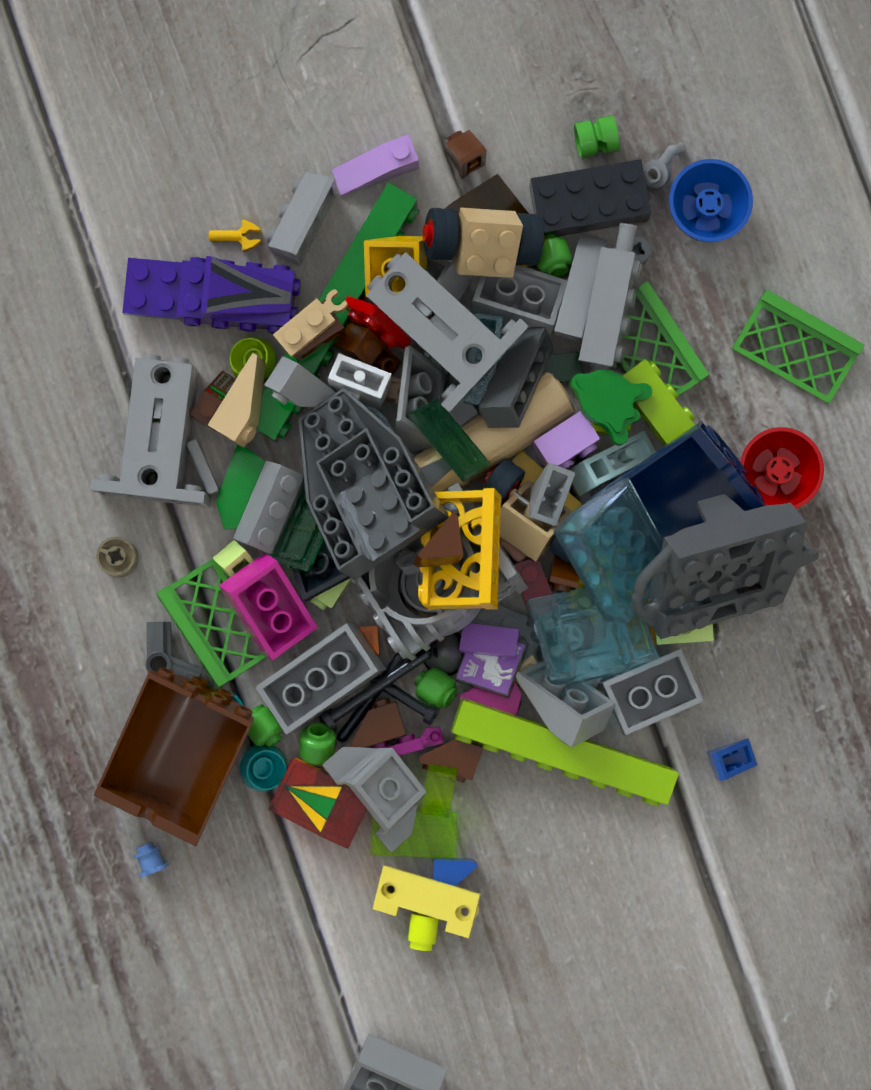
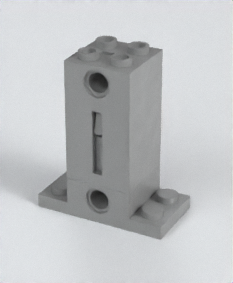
M406 252L402 256L398 253L387 264L390 270L383 277L376 276L367 286L370 292L366 296L460 382L458 386L452 383L441 395L445 399L441 405L448 412H451L529 326L522 319H519L517 322L511 319L500 331L504 336L499 339ZM396 278H403L405 280V288L401 292H394L392 290L393 281ZM474 347L479 348L483 354L482 360L477 364H472L467 359L468 351Z
M144 354V358L135 357L120 479L116 476L100 474L99 479L91 478V491L99 495L210 508L211 496L205 492V489H202L201 486L185 485L189 456L187 443L191 440L193 417L189 413L195 406L199 377L198 370L193 364L189 363L188 359L172 357V362L161 360V356ZM167 374H171L170 380L167 383L161 384L162 378ZM157 473V482L149 485V477Z

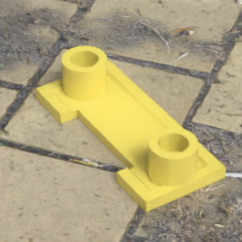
M384 865L373 909L393 916L398 915L399 907L447 921L446 932L470 938L474 920L479 914L478 904L481 894ZM388 886L394 887V893L388 891ZM462 908H467L469 914L463 915Z

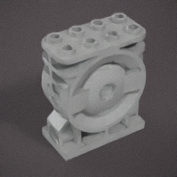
M458 482L448 488L449 491H464ZM473 502L462 503L466 512L476 508ZM448 503L443 505L445 511L448 510L451 513L454 512L458 517L460 516L459 510L454 504ZM476 526L472 535H479L482 527ZM460 532L463 549L462 560L465 562L471 555L481 552V546L472 543ZM421 537L406 547L410 551L418 550L423 546ZM501 545L499 550L498 603L515 591L520 594L528 589V586ZM399 552L356 580L352 578L350 580L361 589L359 595L368 607L370 606L376 613L373 617L382 630L384 629L390 636L387 640L396 653L399 652L403 659L408 657L413 661L417 658L415 653L421 649L428 651L431 649L430 643L436 639L441 642L445 639L444 636L456 633L466 627L478 615L481 608L428 610L422 605L418 597V588L423 583V574L417 572L405 575L403 570H400L396 564L397 557L401 553ZM473 563L468 570V574H470L471 569L473 573H478L480 571V564ZM453 564L458 571H461L462 567L460 564ZM437 566V571L443 570L440 566ZM401 574V589L407 602L421 613L436 616L424 618L413 614L407 609L400 596L399 583ZM445 580L438 581L436 584L437 595L443 598L450 596L454 592L457 582L454 580L449 589L443 590L446 584ZM465 586L459 598L479 597L478 591L471 590Z

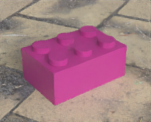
M266 553L219 585L260 652L272 661L318 628L277 560Z

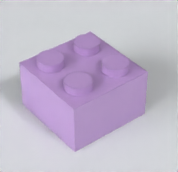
M579 411L533 441L531 448L544 468L548 463H552L568 470L574 464L573 459L579 456L583 460L595 452L597 449L596 444L600 437L590 422Z

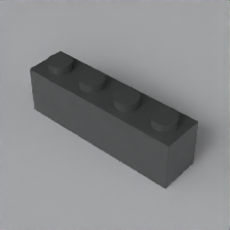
M529 327L498 361L496 371L489 381L486 393L479 404L480 414L483 416L488 428L520 427L554 349L545 327Z

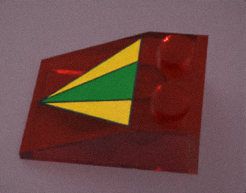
M292 757L268 810L322 838L349 849L367 808L347 784L337 785L328 773Z

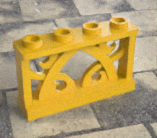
M483 488V490L434 492L442 506L451 503L458 508L460 530L463 529L465 536L472 543L481 546V552L471 555L462 565L461 571H458L453 565H441L440 567L443 570L437 571V566L420 567V572L423 574V583L418 588L419 601L428 610L498 609L501 495L495 488ZM482 502V506L466 512L462 503ZM446 510L448 512V516H450L452 513ZM444 522L421 536V543L424 547ZM471 524L473 530L476 526H481V533L477 536L472 535L468 525ZM473 563H479L480 571L473 573L471 569L470 577H468L467 572ZM445 580L446 584L443 590L449 589L454 580L457 582V585L450 596L443 598L439 597L436 593L438 581ZM464 586L479 592V597L459 598Z

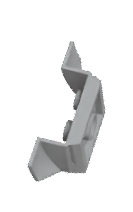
M342 747L322 765L337 785L348 784L381 826L375 834L390 853L412 834L417 805L427 791L393 748Z

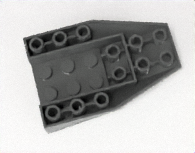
M341 389L298 419L306 501L340 572L356 580L448 519V514L404 441L347 389Z

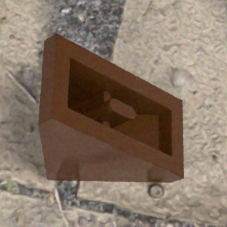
M452 512L420 551L413 563L416 567L459 564L463 557L458 515Z

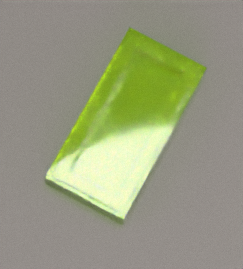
M429 764L425 785L427 792L423 797L422 814L449 818L457 768Z

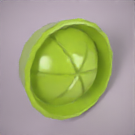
M257 336L246 337L238 341L231 349L229 356L230 369L236 378L238 377L248 359L254 353L266 363L264 380L267 379L273 372L276 363V355L272 345L264 338Z

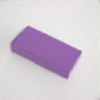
M469 623L462 629L459 650L463 653L516 659L520 630Z

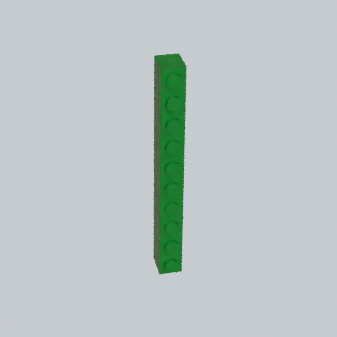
M388 182L320 296V302L325 300L327 294L334 289L338 291V295L332 300L334 305H340L347 296L362 300L365 295L364 241L405 236V233L402 231L406 224H412L419 213V209L416 208L418 203L415 197ZM346 309L343 312L335 313L344 329H346V325L350 320L347 316L349 312ZM338 338L299 363L295 357L291 358L288 353H286L285 358L300 364L320 380V376L317 374L322 366L327 367L335 354L332 352V349ZM266 387L262 394L259 424L256 430L277 443L279 438L285 439L292 427L289 424L294 414L299 415L303 407L287 402L286 405L278 402L271 397L273 391Z

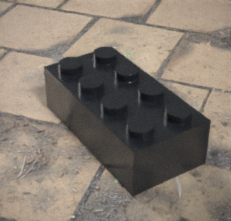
M641 159L530 179L529 188L534 214L542 218L544 236L554 234L556 237L617 227L620 223L634 224L646 222L651 216Z

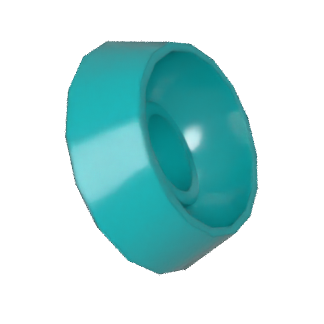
M267 745L253 746L243 755L240 762V775L243 782L250 789L257 792H269L278 788L284 782L288 773L287 758L280 748L276 746L270 748Z

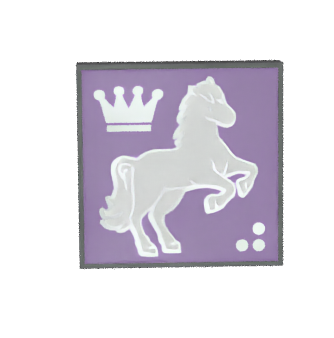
M522 642L518 643L516 659L464 653L455 680L456 682L509 699L516 681L517 672L520 670L528 646Z

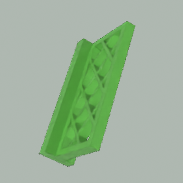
M647 281L635 290L637 292L636 297H638L643 305L641 317L627 315L629 319L640 321L637 337L623 335V338L636 340L633 356L624 355V358L632 360L631 367H629L625 359H623L621 365L628 372L634 367L635 360H644L643 358L636 357L639 341L655 344L653 359L646 360L648 363L652 361L656 365L671 367L668 384L678 389L676 393L679 396L710 375ZM646 311L648 312L652 320L644 318ZM643 322L656 324L659 329L656 341L640 338ZM661 333L667 343L660 342ZM659 345L671 347L674 352L672 364L656 361ZM676 357L683 366L675 365ZM674 368L686 370L692 380L684 386L671 384Z
M765 290L732 349L830 404L865 345L771 291ZM762 308L772 313L775 325L759 329L757 316ZM777 316L787 322L779 324ZM754 323L756 330L748 332ZM792 324L797 327L799 339L784 343L780 326ZM776 328L780 344L764 348L760 332ZM802 331L810 334L811 336L803 337ZM757 333L760 350L748 352L740 347L746 336ZM817 338L821 341L824 352L808 357L804 340ZM801 342L804 358L789 362L785 346ZM826 344L833 347L834 350L827 351ZM781 347L785 363L773 366L768 363L765 351ZM840 351L849 356L843 368L832 370L828 354ZM762 352L763 359L757 357L754 354ZM825 355L829 371L813 376L809 360ZM806 361L809 377L799 380L794 378L790 365ZM786 366L788 374L779 368ZM840 372L839 376L835 381L833 373ZM830 375L833 386L827 396L817 391L815 378ZM811 380L812 387L803 382Z
M212 558L170 586H166L158 591L157 597L218 689L267 658V656L263 653L258 656L246 654L248 641L251 636L248 631L247 633L231 630L233 616L237 615L233 608L229 610L215 607L218 591L222 592L219 587L220 582H224L228 578ZM213 567L218 575L217 586L200 583L202 572ZM198 576L197 582L190 581L194 577ZM183 584L196 586L193 602L180 599L175 590ZM199 587L215 590L212 606L196 603ZM184 604L192 606L190 613ZM194 607L211 610L208 625L195 622L192 617ZM214 611L231 614L228 629L211 626ZM200 628L207 629L206 636H204ZM210 630L227 633L223 649L210 645L208 642ZM230 634L246 637L243 653L226 650ZM215 651L222 652L221 660ZM225 653L242 657L240 668L231 674L223 665ZM245 658L252 659L244 665Z

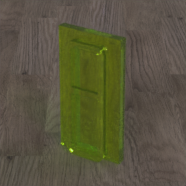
M416 811L412 834L392 853L375 834L381 826L372 816V830L370 831L372 835L371 855L456 858V838L458 837L457 812Z

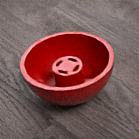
M776 427L759 433L747 444L740 459L741 464L747 471L745 478L750 484L757 487L765 506L791 502L795 509H798L813 499L819 491L824 477V463L818 447L807 435L792 428Z

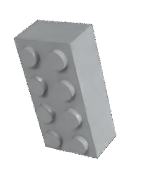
M355 622L346 623L255 688L285 734L288 735L297 732L319 717L320 713L332 708L381 674L386 668Z

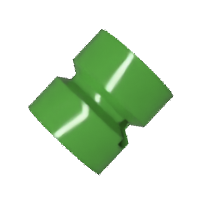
M613 115L597 118L595 123H592L590 120L574 123V136L580 159L596 156L598 151L607 154L620 150L619 135Z

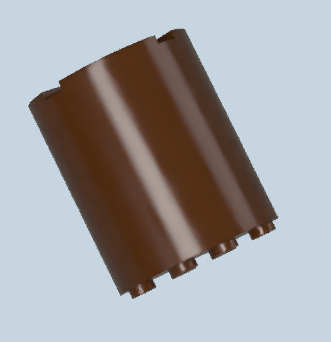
M160 667L158 671L148 672L93 796L135 817L145 818L153 826L196 847L254 722L253 711L233 699L234 694L222 688L216 690L207 686L208 681L201 677L193 676L190 679L177 675L167 668Z

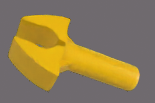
M242 220V227L240 229L210 230L208 238L211 242H239L242 245V251L247 252L259 246L262 241L261 239L248 240L245 236L249 232L262 231L252 222Z

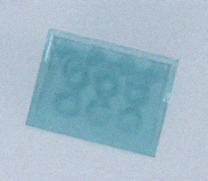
M624 478L571 512L553 532L603 620L629 623L636 615L631 607L632 595L637 593L634 591L637 577L661 552L663 539L630 478ZM652 579L648 582L645 592L641 593L644 596L643 604H646L650 599L648 594Z

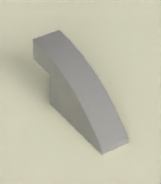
M580 233L553 335L581 341L588 316L601 247H606L607 240Z

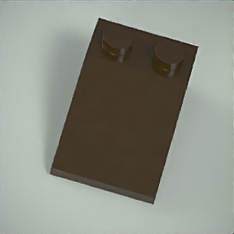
M498 174L446 207L454 209L458 217L460 208L515 211L516 214H529Z

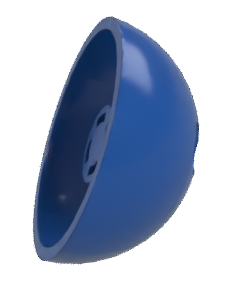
M704 159L688 165L677 175L669 194V208L675 224L684 234L700 242H720L731 238L745 226L752 212L753 194L747 178L734 165L718 159Z

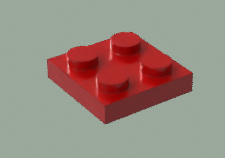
M347 296L344 300L348 304L346 308L349 312L348 318L357 325L370 329L387 346L391 348L397 346L405 349L412 342L400 327L378 306Z

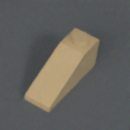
M254 353L248 359L208 424L213 430L243 448L252 441L257 431L266 363Z

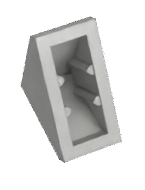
M548 463L530 490L529 517L556 527L575 472Z

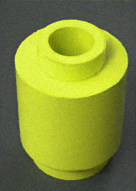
M411 912L408 933L410 948L420 951H432L433 944H436L439 919L418 912Z

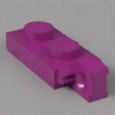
M440 726L429 727L425 729L419 738H415L413 733L399 737V743L388 746L387 741L371 745V748H393L400 756L444 743V738Z

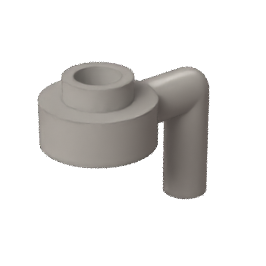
M683 142L668 146L660 159L648 161L643 166L647 186L659 188L670 181L672 171L669 164L675 155L686 151V145ZM652 169L658 172L657 179L652 178Z

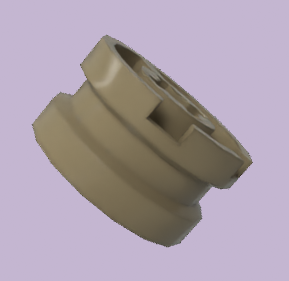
M117 536L103 541L98 547L96 554L97 564L101 570L110 576L118 578L132 573L139 559L134 545L125 538ZM120 552L123 560L114 562V553Z

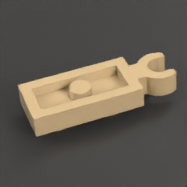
M336 289L327 294L326 302L322 304L316 298L273 334L291 358L336 322L332 317L334 312L340 313L347 308L348 304L346 301L340 305L332 303L333 298L338 295Z

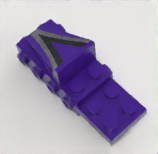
M206 256V259L191 257L190 261L182 260V262L128 258L122 313L124 315L176 319L184 322V325L200 327V324H211V327L216 329H228V326L239 327V330L246 332L266 329L268 333L274 334L298 314V307H294L295 296L300 295L301 280L297 279L295 271L290 270V267L286 265H274L273 269L262 268L263 265L260 263L247 262L246 266L235 265L234 261L221 260L211 256Z

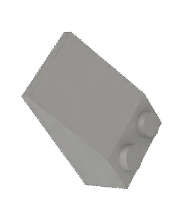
M550 657L517 672L516 679L549 731L556 735L563 743L574 747L605 731L616 703Z

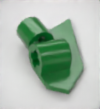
M238 444L216 499L224 530L237 529L265 464V461L256 454Z

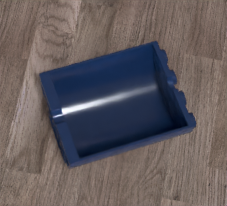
M700 421L587 499L584 509L591 519L599 521L602 525L603 533L609 540L614 539L620 542L618 546L619 551L625 559H631L636 564L635 568L638 574H640L661 552L664 537L671 536L684 528L704 523L697 508L698 501L725 494L744 511L763 507L765 503L757 487L750 484L745 478L747 471L733 451L709 425L705 426L703 421Z

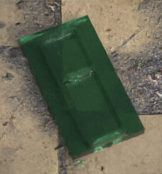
M438 399L412 411L408 416L462 482L478 475L491 465L489 460L451 414L441 405L442 403Z
M304 486L272 558L277 560L279 564L310 573L324 538L307 504Z

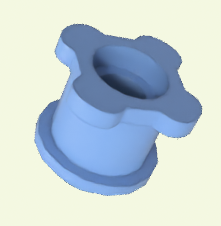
M153 842L136 848L138 853L133 856L134 859H138L142 869V873H139L140 878L169 866L168 861L163 862L158 850L161 848L160 845L154 846Z

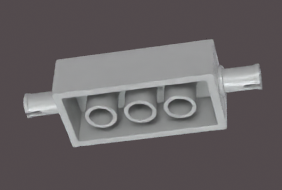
M620 223L616 247L612 249L601 247L579 356L580 361L589 363V366H592L590 373L597 370L616 369L617 363H623L625 347L621 343L623 335L628 336L631 319L627 317L628 308H634L637 293L635 289H632L634 280L640 279L642 270L641 261H638L639 258L632 251L637 230L635 225Z

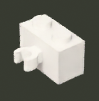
M339 353L328 376V386L336 393L345 388L360 402L381 410L391 387V373Z

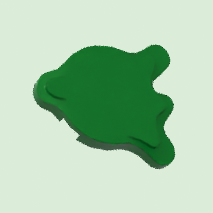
M606 369L588 374L579 373L570 380V388L575 393L576 399H579L582 415L591 423L605 429L614 445L621 446L628 440V426L640 419V412L634 408L633 404L647 400L652 395L651 386L646 383H631L622 375Z

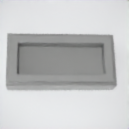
M194 439L188 442L187 448L207 493L210 496L219 494L220 488L199 441Z

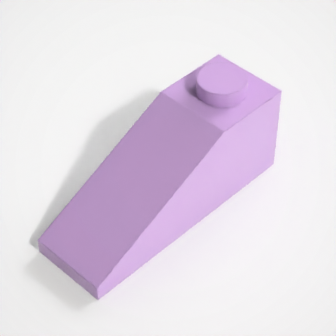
M408 134L383 143L332 169V173L342 197L419 169V159Z

